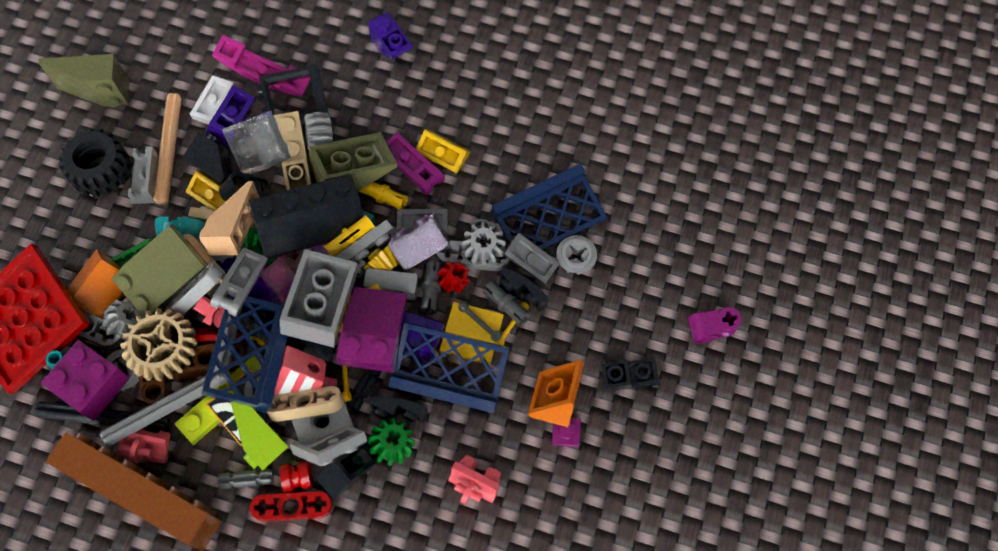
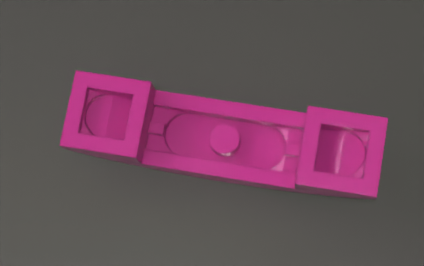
M222 35L212 53V56L219 62L260 84L259 76L297 69L291 65L287 69L245 50L244 44L225 35ZM310 77L270 85L269 88L302 97L310 82Z

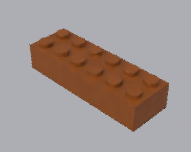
M65 432L45 461L59 471L200 551L206 549L222 521L215 518L217 514L215 510L196 499L193 502L194 499L80 433L73 437Z

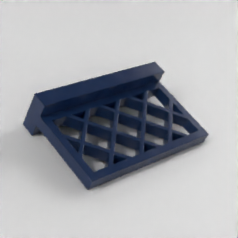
M581 163L492 205L490 213L494 220H497L509 244L513 240L511 234L516 235L520 233L528 240L533 241V244H536V242L540 243L541 245L537 247L545 250L563 241L565 238L574 236L607 219L603 208L584 175L585 170ZM581 183L586 192L584 199L570 195L572 187ZM556 195L565 198L562 210L548 206L551 197ZM568 200L582 204L579 215L565 211ZM585 205L595 208L599 217L592 220L582 217ZM532 206L542 208L541 219L537 220L526 216L528 208ZM546 210L560 214L557 226L543 222ZM511 216L522 219L518 231L509 229L504 220ZM563 216L577 220L574 229L567 230L560 227ZM524 220L538 225L535 237L521 233ZM541 226L555 230L553 239L545 241L538 238Z
M228 294L227 298L234 300L235 297ZM247 296L244 305L248 312L235 317L228 313L229 310L224 309L201 394L255 407V411L266 413L272 405L288 337L287 335L280 334V317L285 303L282 306ZM262 309L273 311V320L264 324L256 312ZM252 315L259 327L247 333L240 321ZM235 324L242 336L230 341L225 334V328ZM262 331L268 341L266 345L258 349L250 337ZM246 340L253 352L241 358L233 345ZM229 349L236 361L224 367L218 359V354ZM256 356L261 364V369L251 374L244 361ZM239 364L246 377L234 383L227 370ZM215 365H216V366L218 367V369H219V370H217L216 372H214ZM220 374L223 375L229 387L222 391L209 388L212 378ZM259 375L258 381L256 382L254 378ZM249 381L255 389L253 399L242 396L237 387Z
M405 322L397 353L395 370L390 377L388 387L494 413L510 347ZM409 330L420 332L425 342L413 349L408 341ZM426 334H430V335H434V336L429 339ZM438 337L445 338L451 347L440 355L431 343V341ZM452 340L458 341V342H460V343H458L457 345H454V343H453ZM465 343L472 345L477 355L467 361H464L457 349ZM427 344L435 358L423 365L415 351ZM407 347L409 352L404 354L405 348ZM478 347H482V348H486V349L481 352ZM490 350L502 352L500 363L491 368L483 355ZM454 351L461 364L449 371L441 358ZM411 354L419 368L412 372L401 370L403 359ZM480 358L487 371L475 378L467 364ZM438 361L445 374L439 378H433L425 367ZM462 367L471 379V381L464 385L457 384L451 375ZM497 368H499L498 374H497V377H496V375L494 374L493 371L496 370ZM421 370L424 375L417 374V372ZM490 374L495 382L494 391L482 390L477 381ZM448 377L449 381H445L442 379ZM474 384L476 388L469 387V385Z

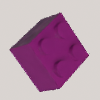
M77 340L41 384L94 422L130 378L116 366Z

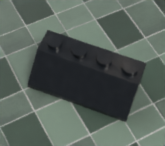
M350 174L248 201L251 221L263 255L268 259L329 243L342 233L341 230L346 227L348 229L363 218L359 195ZM356 230V231H355L354 233H352L349 237H351V236H353L354 234H356L359 230Z

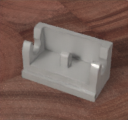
M146 146V154L138 152L137 148H133L134 167L132 185L128 189V197L131 204L155 203L153 196L159 156L153 146Z

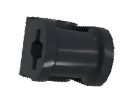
M234 171L219 187V194L223 200L227 201L245 183L253 181L259 197L268 196L266 192L267 178L262 175Z

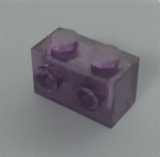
M434 213L429 217L426 214L420 216L413 221L414 226L407 230L403 227L391 235L392 239L388 246L405 271L449 245L450 238Z

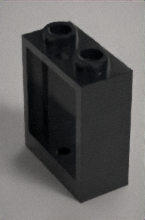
M317 65L259 76L260 84H256L259 99L264 98L266 108H262L265 123L269 122L272 128H276L273 116L276 114L269 86L309 77L317 110L301 113V122H304L306 114L312 112L329 114Z

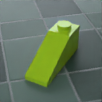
M230 401L242 447L247 453L243 458L253 469L259 466L264 470L288 446L251 406Z

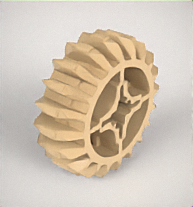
M157 308L153 315L150 311L146 310L145 318L142 319L140 316H136L138 323L135 325L128 324V328L131 330L130 333H122L123 338L127 340L120 344L121 348L125 351L121 354L122 358L127 361L126 366L130 370H134V373L139 377L143 375L146 380L151 381L154 377L157 381H162L164 374L169 379H173V371L176 370L178 373H182L183 370L180 366L183 363L190 365L191 362L187 357L195 356L196 352L191 347L197 345L196 339L193 338L196 332L193 328H190L191 323L188 319H184L183 315L178 312L174 315L171 309H167L164 313L162 309ZM172 328L178 331V344L171 340L172 334L170 332ZM161 341H163V342L165 343V344L162 343L161 346L157 345L158 343L161 344ZM141 345L147 348L146 355L148 357L146 362L142 360L140 355Z

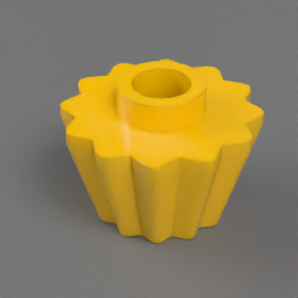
M389 245L383 250L377 248L368 256L370 262L363 269L393 271L399 262L392 246Z

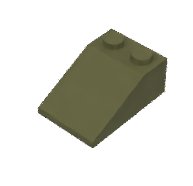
M114 54L39 59V65L57 89L101 106L118 107L119 105H128L129 79Z
M381 132L309 147L310 170L316 183L350 174L356 190L359 191L397 168V162Z
M172 224L126 262L113 276L112 281L145 318L146 310L154 315L157 308L166 309L169 302L207 264Z

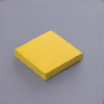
M453 302L445 332L494 344L497 343L493 342L491 335L468 314L459 311L458 305L460 303ZM468 305V308L493 331L500 332L504 314ZM445 338L442 340L440 353H444L451 348ZM452 340L453 343H454V345H457L458 343H460V342H458V341ZM465 343L457 348L464 359L469 360L477 355L470 344ZM478 347L481 352L486 349V348ZM490 350L483 355L489 365H491L494 350ZM454 351L448 353V355L456 356ZM480 358L474 360L483 363Z

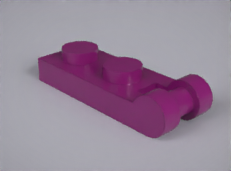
M397 132L386 141L397 162V168L417 185L423 194L428 195L433 191L432 187L434 185L440 184L445 180L442 172ZM427 172L430 177L425 180L421 176Z

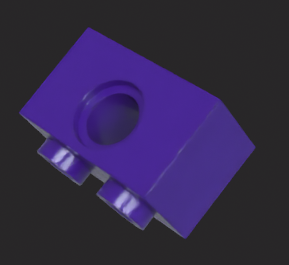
M233 85L209 122L205 135L208 136L209 133L222 140L221 144L228 147L249 113L255 98Z

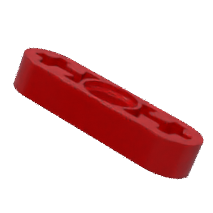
M321 491L258 495L250 503L251 515L261 522L322 519L327 517L333 508L331 498ZM304 498H307L306 502L308 504L317 503L318 498L327 503L326 506L321 508V512H318L314 507H306L308 513L304 514ZM290 499H296L299 502V509L294 514H286L284 511V505ZM276 500H279V515H276L277 511L274 509L266 510L263 516L261 512L257 511V507H261L263 501L268 506H277Z

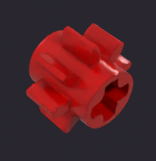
M448 261L443 266L444 268H441L437 273L441 277L438 284L447 293L455 290L459 294L471 281L467 278L469 269H466L461 262L452 264Z

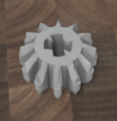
M321 112L306 114L304 117V131L307 150L309 151L310 146L333 142L329 114Z
M484 221L479 229L473 224L471 226L472 232L465 231L464 237L466 240L462 241V248L466 249L464 251L465 257L472 256L471 262L473 264L481 260L483 267L486 266V260L488 259L492 264H495V256L502 257L503 250L501 248L506 246V241L501 239L503 232H495L496 226L494 224L489 229L486 228ZM481 241H486L487 247H481Z
M127 298L122 300V302L116 299L111 306L106 308L103 314L102 327L107 328L106 335L115 336V342L119 339H123L126 342L127 340L123 338L122 333L131 332L128 324H137L136 316H140L142 319L144 317Z

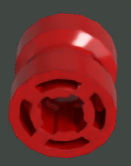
M300 461L296 466L289 463L280 465V480L283 492L293 491L298 486L303 489L313 487L312 470L309 461Z

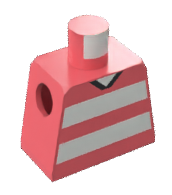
M286 346L274 395L337 386V379L325 376L326 362L324 360Z

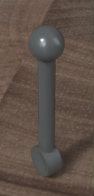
M462 302L458 305L459 311L468 314L491 335L493 342L500 341L501 333L493 331L468 308L467 303Z

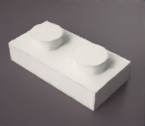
M212 75L190 112L192 119L209 125L233 85L235 86L234 82Z

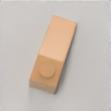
M253 181L245 183L208 217L204 228L200 232V241L208 255H239L252 223L248 201L260 198Z

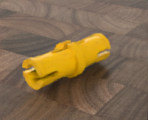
M372 182L358 191L373 197L380 204L386 203L397 209H404L408 203V196L389 189L390 186L386 184L380 185Z
M364 215L363 218L348 229L346 227L343 228L340 235L323 247L330 256L335 257L374 229L375 226ZM356 230H359L356 234H354L352 237H350V238H349L348 240H346L344 243H342L341 245L339 244V243L342 242L344 239H346L347 237H349L352 233H354Z

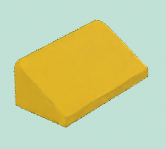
M425 129L416 147V150L424 157L455 173H458L471 152L449 139Z
M195 171L185 192L215 211L226 202L219 194V187L222 183L204 171Z

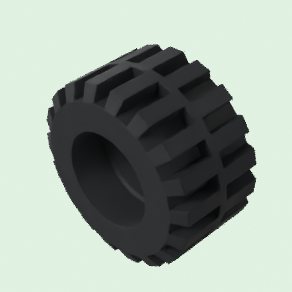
M89 128L84 133L81 131L76 132L77 136L74 138L70 136L67 139V145L63 144L61 147L63 153L58 155V159L61 161L58 165L63 175L78 192L81 191L86 196L91 194L93 197H99L100 194L107 196L110 195L109 191L114 190L116 192L119 190L118 186L120 184L124 185L126 183L125 177L130 175V170L128 169L131 167L130 157L112 133L109 131L104 132L99 128L95 131ZM105 157L97 167L86 169L89 162L93 159Z

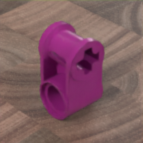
M732 307L699 312L687 318L695 344L729 337L736 332L742 321L739 311Z

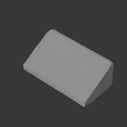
M366 269L364 288L379 284L380 289L383 291L404 293L408 295V300H417V274Z

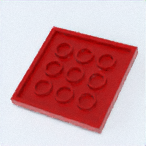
M33 244L27 246L0 272V383L6 393L15 394L47 364L46 356L49 352H60L90 325L40 248Z

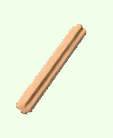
M169 93L166 99L153 200L159 205H165L169 201L181 107V97L177 93Z

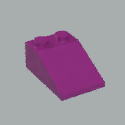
M354 287L341 330L336 355L340 365L394 373L407 294Z

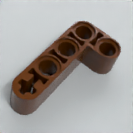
M240 342L234 345L241 358L248 354ZM215 343L191 347L196 353L195 356L187 357L191 362L190 365H185L182 368V373H178L176 370L173 371V379H169L165 374L162 381H157L154 377L151 381L146 380L143 375L139 377L140 396L143 401L150 406L172 394L171 382L206 376L209 364L203 365V361L206 357L212 356ZM144 356L142 360L146 362L148 356ZM239 364L231 368L229 372H235L240 368ZM157 390H161L160 396L157 399L152 400L151 398L153 393Z

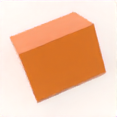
M96 249L67 288L78 307L104 319L103 314L106 308L111 306L116 299L120 301L124 296L123 292L112 281L113 276L121 267L103 252Z
M581 359L540 371L528 415L531 418L568 427L585 362Z

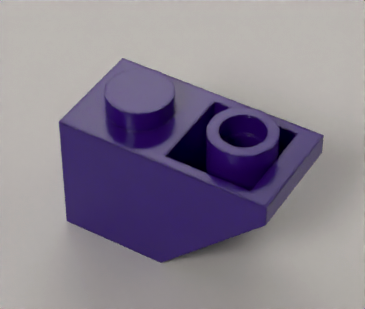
M389 12L368 22L370 38L383 56L393 59L413 48Z

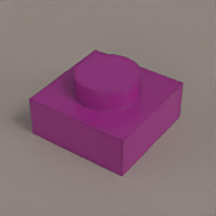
M570 418L568 427L553 423L552 446L579 448L581 419Z

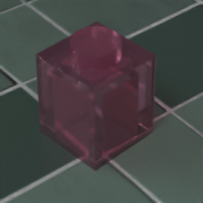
M279 257L259 275L270 291L283 303L287 300L296 273Z

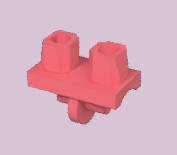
M203 296L193 309L206 316L203 320L204 323L212 326L214 323L219 329L224 308L219 307L217 309L210 306L211 300Z
M142 428L119 441L117 454L128 456L132 463L138 464L142 459L165 464L168 460L170 433L164 431L152 433Z
M468 455L459 463L455 461L448 481L456 485L454 490L463 494L461 503L465 505L470 498L477 502H480L481 498L493 503L500 486L501 472L492 467L487 468L484 475L476 472L475 469L478 462Z

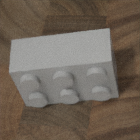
M304 249L280 317V334L334 347L356 280L357 262Z

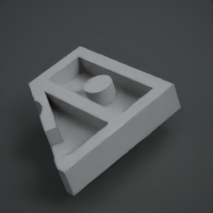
M348 426L334 432L317 435L316 443L304 446L299 444V441L291 443L290 446L294 455L316 465L324 466L332 463L334 458L342 454L354 452L357 450V446L367 442L364 431Z

